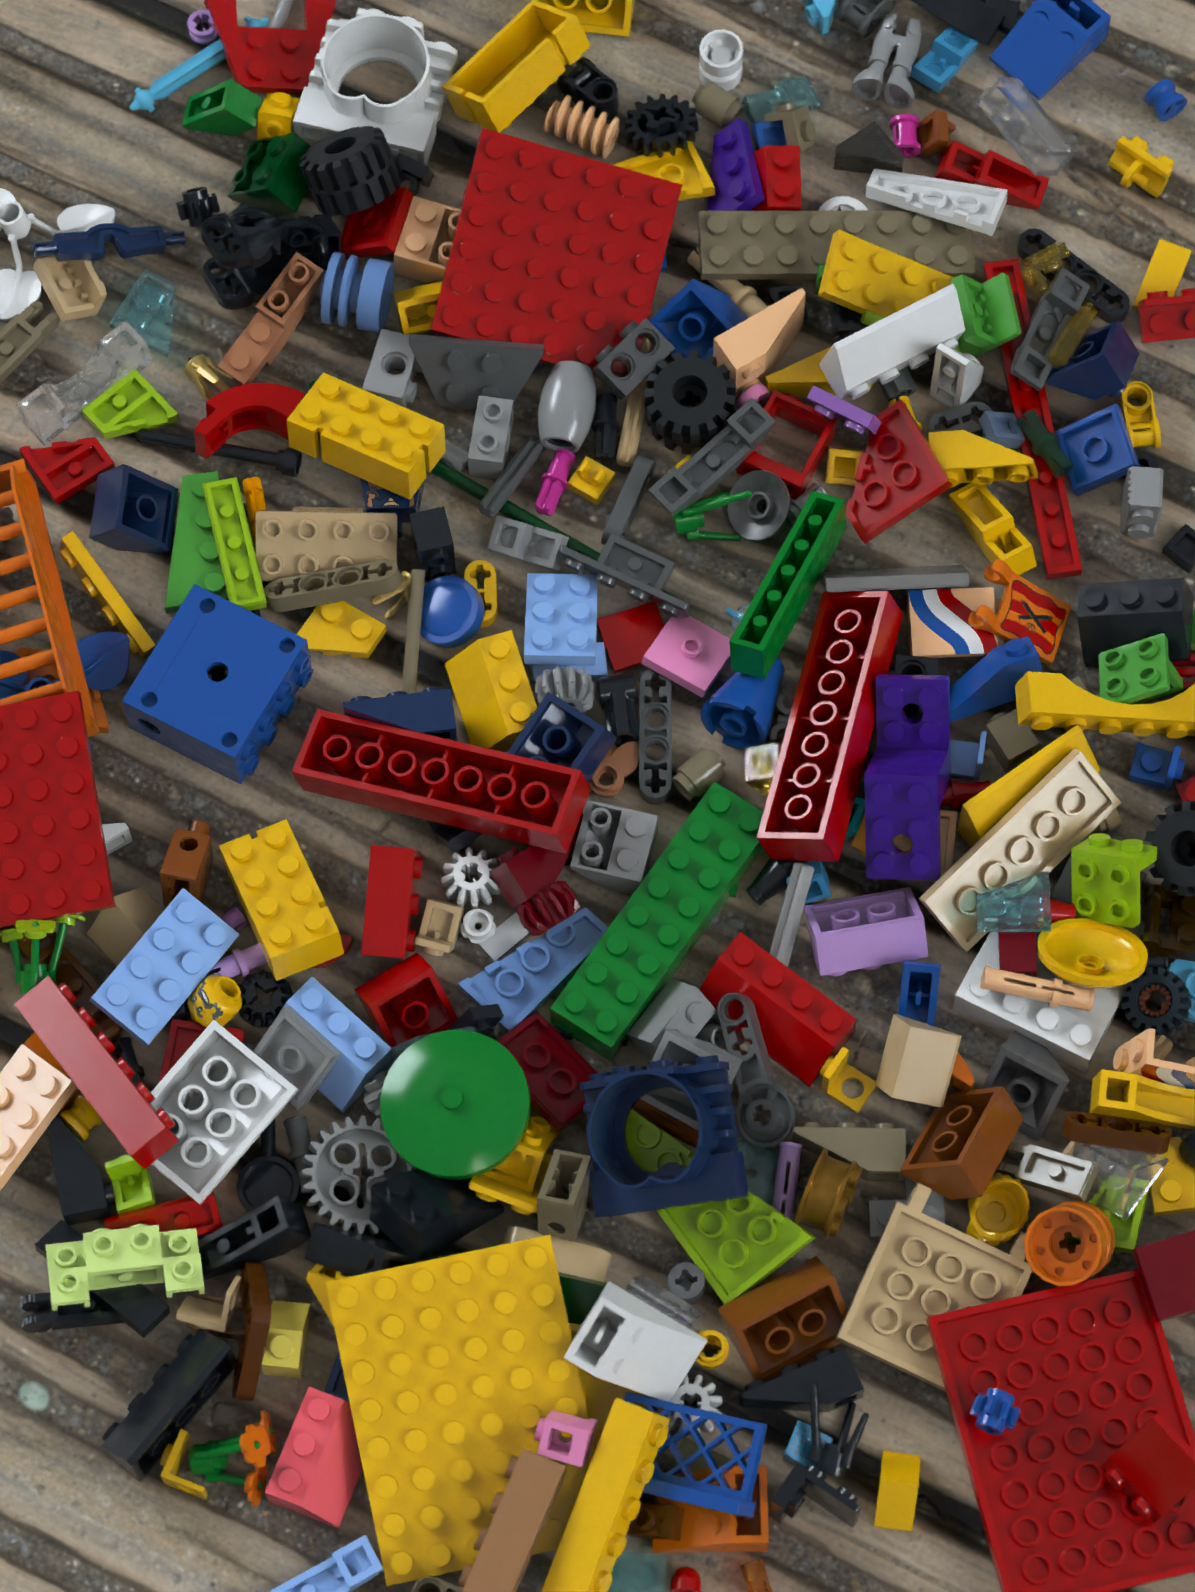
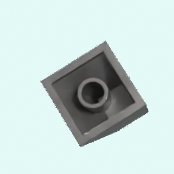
M1014 1030L1001 1047L982 1088L1003 1086L1024 1118L1018 1131L1039 1141L1070 1079L1046 1047Z

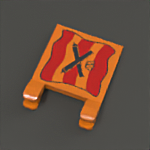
M996 559L992 566H986L984 578L989 582L1006 586L997 614L995 615L989 607L980 605L977 611L970 613L968 618L969 625L976 629L991 632L1007 642L1029 636L1039 654L1040 661L1050 666L1053 664L1072 606L1014 573L1003 560Z

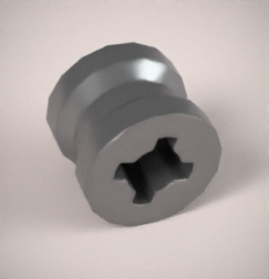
M683 1262L674 1266L668 1275L667 1291L670 1298L681 1306H691L701 1300L705 1288L703 1271L697 1265L689 1262Z

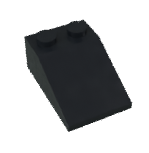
M419 1170L399 1172L371 1189L370 1221L414 1261L422 1262L504 1213L505 1207L498 1201L489 1202L478 1198L475 1195L476 1191L468 1188L472 1178L441 1179L422 1173Z

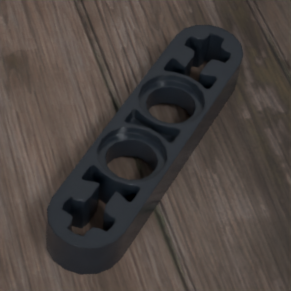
M1031 228L1021 234L1017 252L1024 262L1052 282L1057 272L1051 268L1050 264L1058 259L1066 261L1070 267L1069 272L1081 280H1091L1096 285V290L1086 294L1082 305L1107 323L1111 324L1118 320L1120 322L1125 320L1128 315L1130 300L1123 290L1044 231ZM1038 242L1040 244L1039 249L1036 247L1031 250L1027 249L1028 243L1032 245ZM1043 254L1047 256L1045 261H1042ZM1102 291H1105L1104 298L1100 296ZM1115 302H1118L1120 304L1119 309H1107L1108 303L1113 305Z

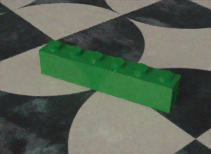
M816 491L811 492L729 641L731 668L733 671L761 679L767 677L847 528L845 499Z

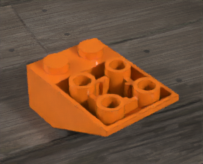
M735 1466L723 1475L731 1489L741 1491L744 1473L740 1466ZM767 1466L758 1467L751 1501L756 1502L753 1518L658 1496L659 1505L675 1504L676 1507L684 1510L680 1541L652 1539V1553L768 1552ZM710 1468L694 1470L692 1473L697 1481H702L712 1474L713 1471ZM683 1472L676 1475L686 1478ZM717 1479L710 1483L720 1486Z

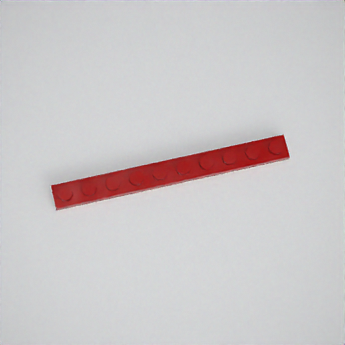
M1017 258L984 263L983 267L985 281L1001 273L1009 276L1021 328V334L1000 345L999 350L1012 413L1015 414L1025 441L1020 446V453L1033 458L1038 471V478L1028 479L1026 482L1046 580L1080 576L1083 569L1045 385L1038 392L1010 373L1015 351L1030 320L1019 260Z

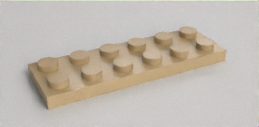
M1073 749L918 899L957 946L967 953L997 924V913H1008L1071 852L1073 847L1081 843L1121 804V801L1082 752Z

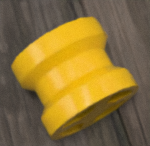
M81 1094L74 1099V1105L69 1110H63L58 1115L66 1127L82 1141H85L90 1136V1130L94 1126H100L104 1123L89 1101Z

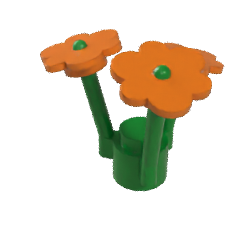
M265 1410L260 1411L261 1419L259 1422H256V1426L254 1424L246 1425L245 1433L221 1440H209L207 1444H194L189 1453L190 1468L194 1475L205 1474L207 1482L220 1481L244 1486V1491L248 1494V1501L254 1507L259 1505L261 1496L266 1489L265 1480L268 1472L265 1465L266 1455L270 1453V1450L272 1453L277 1452L276 1432L273 1428L272 1418L269 1412ZM242 1452L245 1461L248 1464L253 1463L255 1466L254 1472L250 1471L246 1478L221 1473V1469H225L228 1465V1454Z

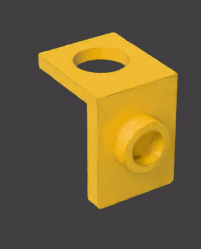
M842 1047L836 1057L831 1055L820 1071V1074L823 1076L821 1091L852 1111L859 1113L877 1087L875 1085L876 1081L847 1063L849 1050ZM848 1079H856L862 1083L864 1091L857 1098H848L842 1092L843 1083Z
M180 1429L174 1445L168 1444L164 1450L160 1465L164 1466L160 1477L165 1485L206 1500L208 1493L205 1487L176 1476L191 1442L189 1432Z

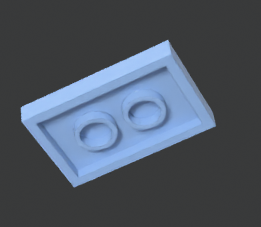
M527 573L524 664L596 665L598 581L595 578L597 575Z

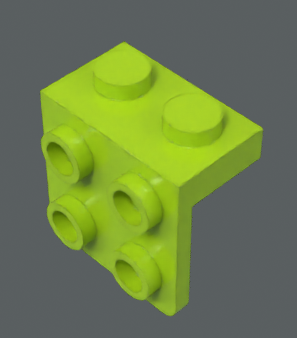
M1095 833L1089 835L1086 840L1071 849L1072 903L1075 904L1076 918H1090L1100 923L1134 928L1139 925L1141 921L1140 871L1156 861L1157 846L1145 845L1139 839H1125L1122 841L1110 839L1108 834Z

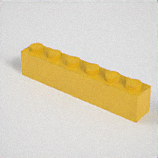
M615 1398L541 1592H607L612 1583L611 1573L613 1567L626 1546V1533L631 1521L636 1518L640 1510L639 1499L645 1484L653 1476V1463L658 1449L663 1446L667 1439V1426L670 1418Z

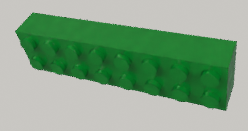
M714 781L550 1008V1023L556 1027L558 1025L561 1029L571 1033L573 1038L578 1039L579 1042L611 1062L622 1048L624 1041L629 1038L627 1036L629 1030L672 978L727 901L733 888L737 883L739 884L764 849L757 839L763 812Z

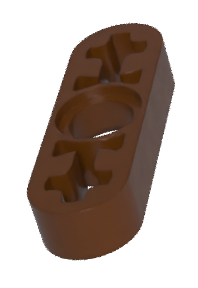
M1070 1111L1065 1115L1062 1135L1078 1143L1163 1154L1168 1151L1172 1131L1168 1127L1155 1122Z

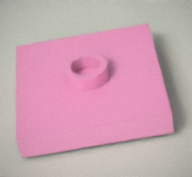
M679 614L678 618L671 616L643 656L641 664L703 698L731 658L729 645L731 638L691 616L685 617Z

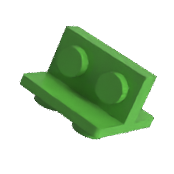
M1001 273L982 284L963 274L951 279V283L954 284L957 290L965 332L957 340L961 353H967L977 358L1021 334L1008 275Z
M1164 633L1099 654L1101 698L1133 705L1183 691V679L1169 659L1168 639Z

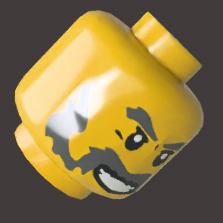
M207 976L194 989L187 1000V1006L193 1021L207 1028L215 1020L224 1027L242 1007L241 991L237 983L227 976Z

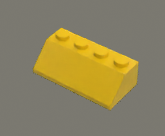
M1078 725L1071 728L962 805L957 831L970 847L974 846L1073 749L1081 751L1100 775L1099 765L1082 729Z

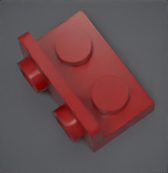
M1195 288L1181 290L1182 296L1168 297V291L1147 293V299L1138 302L1141 343L1195 339Z

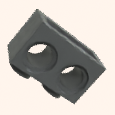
M647 318L639 324L635 320L631 321L619 333L623 340L615 348L608 344L594 358L598 364L592 371L620 400L625 398L656 368V364L665 359L675 349ZM637 336H644L650 341L651 350L649 353H642L636 348L635 340ZM613 360H620L625 364L627 368L625 377L620 378L612 373L611 363Z

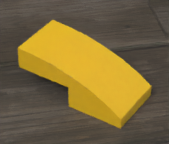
M1159 239L1133 308L1138 310V302L1147 299V293L1168 291V297H1174L1192 250Z

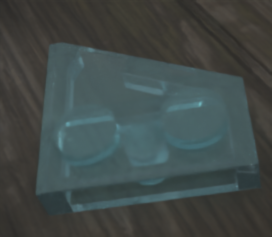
M144 269L110 320V328L168 357L171 349L175 284Z

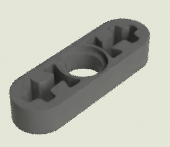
M640 455L636 457L607 521L601 544H606L611 533L625 539L653 476L656 461Z

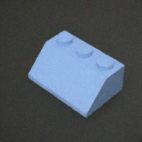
M312 976L283 1007L290 1005L342 1052V1055L317 1090L343 1113L366 1090L364 1086L372 1082L371 1077L385 1071L394 1062L393 1052L386 1042Z

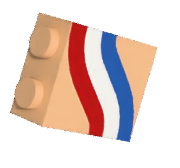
M994 587L908 590L906 612L909 656L924 658L986 656L994 648L1004 645L1002 638L991 632L976 629L968 623L970 613L977 611L980 605L989 607L995 615L997 614L1001 600H994Z
M1146 1029L1118 1047L1115 1052L1113 1068L1118 1072L1138 1074L1165 1084L1195 1090V1057L1188 1060L1186 1065L1153 1058L1155 1029Z

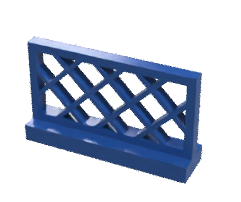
M626 1392L624 1401L636 1404V1402L645 1404L648 1410L658 1414L659 1412L656 1407L663 1408L665 1410L660 1415L665 1417L670 1416L675 1411L679 1412L687 1427L673 1437L668 1430L667 1439L663 1446L658 1449L656 1455L657 1457L670 1448L679 1465L664 1473L661 1471L656 1460H654V1473L651 1480L645 1484L643 1493L753 1518L756 1502L751 1501L767 1424ZM690 1415L697 1416L699 1418L693 1422ZM708 1420H714L721 1435L706 1445L697 1428ZM724 1423L732 1424L734 1426H732L730 1429H727ZM744 1427L753 1429L754 1434L751 1446L741 1453L732 1436ZM691 1433L700 1450L685 1460L676 1443ZM726 1441L735 1458L719 1468L710 1451ZM704 1456L713 1473L702 1481H697L689 1466ZM737 1464H739L744 1473L741 1491L731 1489L723 1475ZM683 1471L686 1478L676 1475ZM717 1479L720 1486L710 1483Z

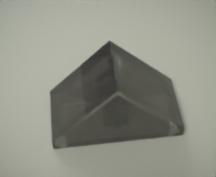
M874 121L836 146L834 169L872 174L874 168L902 173L904 155Z

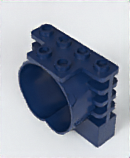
M718 1055L695 1058L696 1065L683 1067L682 1061L659 1060L649 1062V1069H647V1066L635 1067V1065L613 1068V1075L612 1072L590 1074V1081L580 1083L581 1091H584L586 1104L583 1105L584 1113H587L588 1119L586 1133L590 1149L589 1156L593 1158L594 1172H590L595 1217H611L749 1197L743 1152H738L737 1137H739L738 1129H735L734 1122L736 1111L735 1107H732L731 1092H733L732 1084H729V1062L718 1061ZM660 1088L682 1090L692 1102L697 1114L699 1138L695 1154L687 1167L677 1162H669L655 1172H648L635 1162L628 1150L625 1131L630 1111L641 1097L653 1090Z

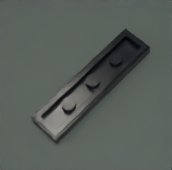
M61 1219L35 1243L36 1251L47 1259L46 1244L83 1241V1236ZM142 1284L89 1291L90 1295L114 1312L143 1338L170 1313L169 1306Z

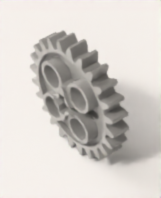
M362 1115L357 1125L354 1126L353 1121L348 1116L343 1121V1128L334 1121L329 1126L330 1134L321 1130L317 1134L320 1143L311 1141L307 1148L314 1155L306 1154L302 1158L301 1162L310 1168L303 1169L299 1174V1177L309 1180L308 1183L303 1185L301 1192L313 1194L306 1205L308 1207L318 1204L320 1209L315 1216L316 1219L327 1215L330 1217L327 1225L333 1227L338 1222L341 1224V1229L348 1231L350 1227H354V1231L359 1234H363L364 1229L367 1227L370 1235L373 1237L378 1233L379 1228L370 1221L371 1189L399 1172L410 1171L415 1168L408 1164L394 1149L385 1131L380 1129L379 1118L371 1126H367L366 1118ZM360 1144L364 1146L361 1174L363 1177H368L361 1187L363 1204L361 1209L357 1207L360 1178L354 1175L360 1167L358 1148ZM334 1151H346L351 1158V1163L347 1165L340 1164L335 1159ZM380 1152L384 1154L387 1158V1166L381 1167L374 1164L371 1159V1153ZM342 1186L346 1188L350 1193V1200L340 1201L334 1195V1187Z

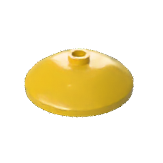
M1072 918L1052 923L1042 930L1037 941L1038 957L1049 971L1067 982L1087 988H1114L1125 985L1138 978L1144 972L1148 960L1147 949L1135 934L1121 926L1100 923L1090 918Z

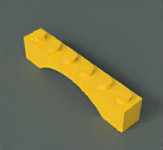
M1027 671L1015 684L1018 725L1031 726L1034 730H1047L1054 727L1065 728L1066 731H1069L1078 725L1082 731L1086 729L1099 730L1101 734L1133 732V735L1140 737L1152 734H1166L1168 738L1173 739L1195 736V683L1186 691L1168 700L1152 704L1133 705L1113 702L1093 695L1075 685L1062 673Z
M1101 1069L1092 1079L1089 1113L1149 1121L1164 1126L1195 1130V1090L1165 1084L1138 1074Z

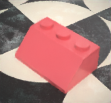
M309 1386L265 1490V1495L268 1502L339 1529L363 1471L350 1403L346 1400Z

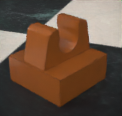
M936 109L920 121V126L917 129L918 142L921 144L919 155L931 157L936 152L943 153L954 141L949 139V135L956 130V126L948 121L947 112Z

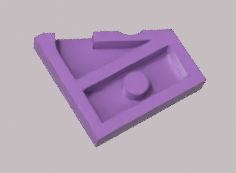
M814 385L807 396L816 405L814 408L815 412L831 420L833 417L845 421V427L861 435L864 430L876 434L882 423L873 414Z

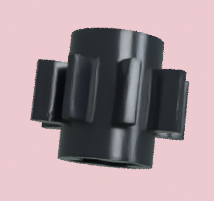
M196 187L183 191V201L176 202L181 221L188 219L190 227L201 226L205 219L214 216L213 213L220 212L216 194H208L207 187Z

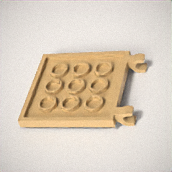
M918 1183L911 1192L907 1206L900 1202L894 1205L835 1340L946 1392L927 1325V1318L1021 1296L1032 1273V1269L1028 1263L1024 1262L1026 1258L1024 1249L1026 1233L1020 1231L1019 1235L1015 1236L1009 1254L923 1214V1208L932 1189Z

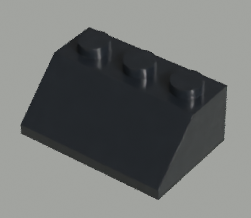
M1174 578L1079 584L1077 621L1084 665L1086 667L1099 666V654L1101 652L1164 633L1168 639V656L1171 662L1190 661L1194 595L1185 579Z

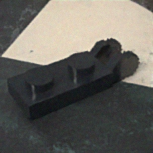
M50 1292L30 1294L21 1298V1308L25 1312H41L49 1308L51 1310V1313L31 1315L22 1319L23 1331L30 1333L46 1332L51 1328L52 1330L125 1322L90 1294V1307H85L84 1303L58 1306L56 1311H52Z

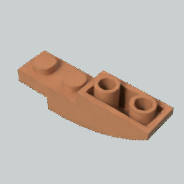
M296 252L255 306L258 312L217 365L218 369L232 376L233 380L240 385L251 384L265 364L269 366L272 364L292 335L312 301L325 271Z

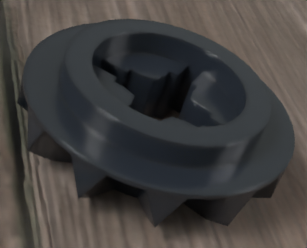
M264 969L255 974L249 973L246 979L238 984L242 997V1007L238 1014L245 1022L252 1026L270 1027L285 1003L293 996L289 982L284 978L276 981L272 972H267ZM259 987L266 994L274 992L270 996L271 1010L263 1002L254 1003L258 999L256 988Z

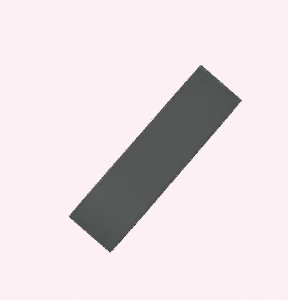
M977 401L937 412L930 418L927 433L942 431L938 430V424H943L945 428H950L949 431L965 430L981 437L983 433L981 424L977 425L975 420L970 421L971 415L976 414L980 418L985 411L992 410L985 403Z

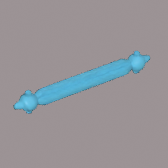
M247 16L244 19L246 22L244 27L265 28L269 23L267 17L251 19L250 16ZM221 39L155 80L149 90H141L140 87L134 90L136 93L134 101L129 106L131 111L138 109L148 110L149 112L154 111L153 105L155 100L167 98L226 59L224 55L225 49Z

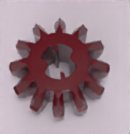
M558 880L527 901L519 904L516 912L524 929L526 928L531 936H539L578 912L580 904L574 890L569 887L566 881Z

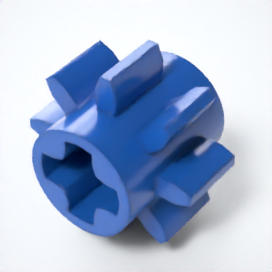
M988 1388L986 1395L978 1393L970 1411L971 1415L978 1417L975 1426L984 1432L998 1436L1003 1435L1005 1428L1012 1430L1021 1411L1016 1407H1012L1015 1397L996 1388Z

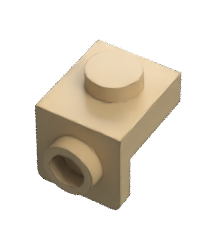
M428 898L420 931L415 937L414 944L423 946L422 952L434 956H443L444 952L449 953L454 950L465 907Z

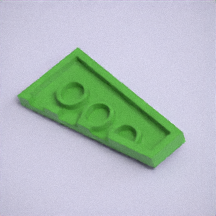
M218 471L186 475L182 478L165 601L166 614L179 610L194 584L228 600L202 489V483L219 480Z

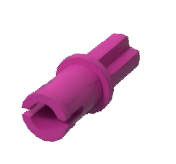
M562 448L554 451L549 469L541 477L543 484L535 502L537 513L551 516L555 511L562 491L568 488L567 478L576 460V456L571 451Z

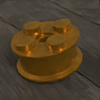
M824 1148L806 1185L794 1222L798 1225L802 1222L822 1230L823 1237L826 1239L829 1235L836 1238L844 1220V1212L853 1201L857 1190L856 1185L863 1168L857 1166L858 1162L854 1160L849 1165L828 1156V1150Z

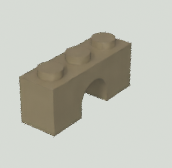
M1079 676L1070 680L1075 685L1088 691ZM1017 709L1008 714L1005 711L1000 712L988 720L985 729L987 731L986 743L1005 773L1013 770L1038 752L1040 743L1033 734L1031 726L1018 725ZM1059 728L1063 734L1067 732L1065 728Z

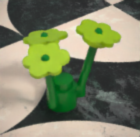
M72 915L56 918L53 921L42 919L18 920L15 922L16 928L10 927L7 930L0 931L2 943L9 942L15 968V983H20V993H28L47 976L56 983V969L67 926H75L76 920L85 922V917ZM57 922L60 924L47 970L46 963H39L40 939L47 936V933L55 932ZM23 933L26 938L31 939V963H24V970L17 940L24 939Z

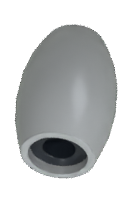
M560 361L555 364L547 377L538 407L539 436L542 446L546 449L555 451L558 448H562L575 453L586 439L593 422L596 406L595 380L593 371L589 366L575 361Z

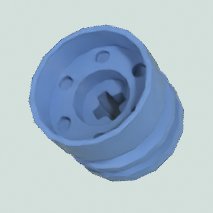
M334 252L321 284V322L332 325L338 314V325L346 327L352 313H355L358 330L380 334L381 329L385 327L391 305L394 285V263L370 258L362 273L360 272L357 256L351 255L346 264L345 255Z

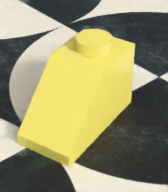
M272 1301L270 1327L261 1365L265 1376L302 1379L311 1307L309 1303Z

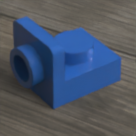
M1137 743L1128 780L1170 791L1173 780L1180 781L1186 760L1179 758L1182 747L1175 745L1173 752Z

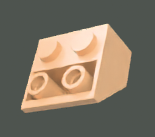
M413 196L394 253V274L424 283L443 280L461 209Z

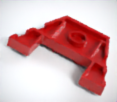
M204 0L205 7L209 10L213 19L216 35L220 37L225 49L224 55L236 83L253 93L282 92L288 95H302L304 86L308 87L309 75L314 69L315 57L320 51V43L322 37L325 36L326 25L332 17L336 0H305V30L237 26L236 0Z

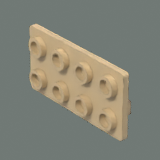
M294 507L292 511L259 510L256 512V559L261 580L272 582L280 578L389 559L397 563L398 516L396 513H366L365 508Z

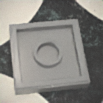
M290 1005L283 1007L253 1051L298 1089V1092L289 1101L297 1110L305 1108L342 1055V1052Z

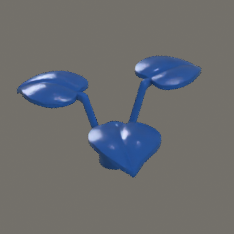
M110 631L92 634L80 640L77 645L87 685L91 689L98 691H109L120 685L126 677L129 668V637L123 633ZM0 651V664L21 658L13 652ZM28 671L0 680V699L60 681V679L57 678L52 682L45 677H36L28 685L23 686L28 679Z

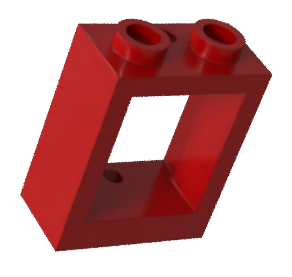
M774 390L764 410L774 419L778 416L816 433L820 437L801 473L757 453L763 441L736 468V473L743 476L755 470L772 472L784 481L790 498L795 500L804 493L834 438L837 418L828 419L815 412L813 407L802 403L796 396L790 393L782 394Z

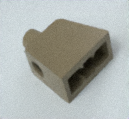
M558 1149L554 1150L537 1197L538 1232L541 1235H550L551 1237L570 1241L576 1239L588 1203L591 1156ZM565 1182H572V1184H569V1194L562 1190L561 1186Z

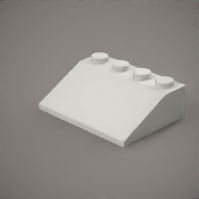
M996 924L955 995L952 1009L1009 1037L1015 1030L1046 1047L1056 1060L1085 1074L1123 1000L1122 991H1126L1127 985L1114 988H1094L1095 995L1090 1012L1063 1005H1058L1057 1008L1050 1007L1048 1005L1049 1002L980 989L984 967L989 966L990 968L999 969ZM1035 931L1037 978L1053 981L1054 978L1059 977L1049 971L1039 959L1037 941L1040 933ZM1063 980V983L1070 984V985H1075V984H1072V983H1070V982H1067V981Z
M213 1020L151 1091L156 1098L151 1103L156 1111L162 1107L172 1118L176 1125L171 1130L179 1139L175 1145L151 1165L201 1205L298 1092V1089Z

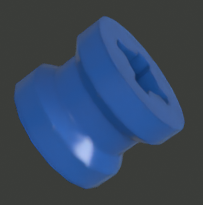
M1164 79L1158 82L1144 96V101L1147 105L1156 109L1155 115L1161 122L1175 117L1187 104V99L1183 94H1178L1175 91L1176 85L1171 79Z

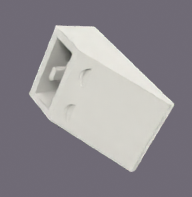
M608 1281L573 1338L564 1358L599 1379L670 1402L707 1343V1339Z

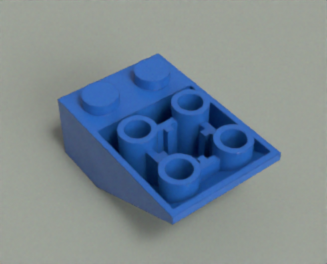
M1035 0L992 53L989 60L1039 101L1107 38L1111 16L1092 0Z

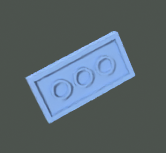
M182 888L89 1001L142 1045L147 1047L240 934L187 890Z

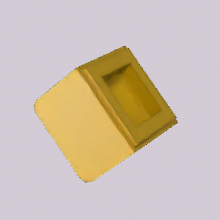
M829 446L825 483L855 486L857 481L854 478L864 450Z

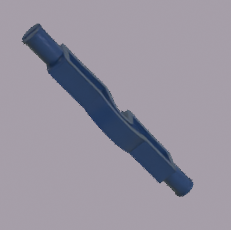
M103 223L83 232L57 233L54 235L53 241L33 242L32 250L34 257L55 255L56 260L59 262L72 260L99 261L104 258L106 252L104 242H111L119 256L126 259L147 254L164 253L166 246L185 245L186 236L183 230L163 232L161 226L128 228L121 224Z

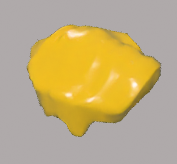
M995 1173L981 1197L968 1198L967 1205L970 1221L967 1225L966 1233L993 1247L998 1246L1001 1242L1010 1241L1019 1233L1028 1221L1030 1209L1028 1192L1022 1186L1021 1180L1014 1179L1009 1175Z

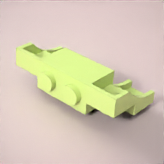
M136 1224L130 1228L115 1230L99 1228L92 1232L83 1233V1241L45 1245L52 1311L58 1310V1306L84 1303L85 1307H90L89 1291L137 1284L147 1285L164 1283L165 1281L167 1298H171L172 1293L198 1290L199 1294H205L196 1228L159 1232V1225L149 1226L147 1224Z

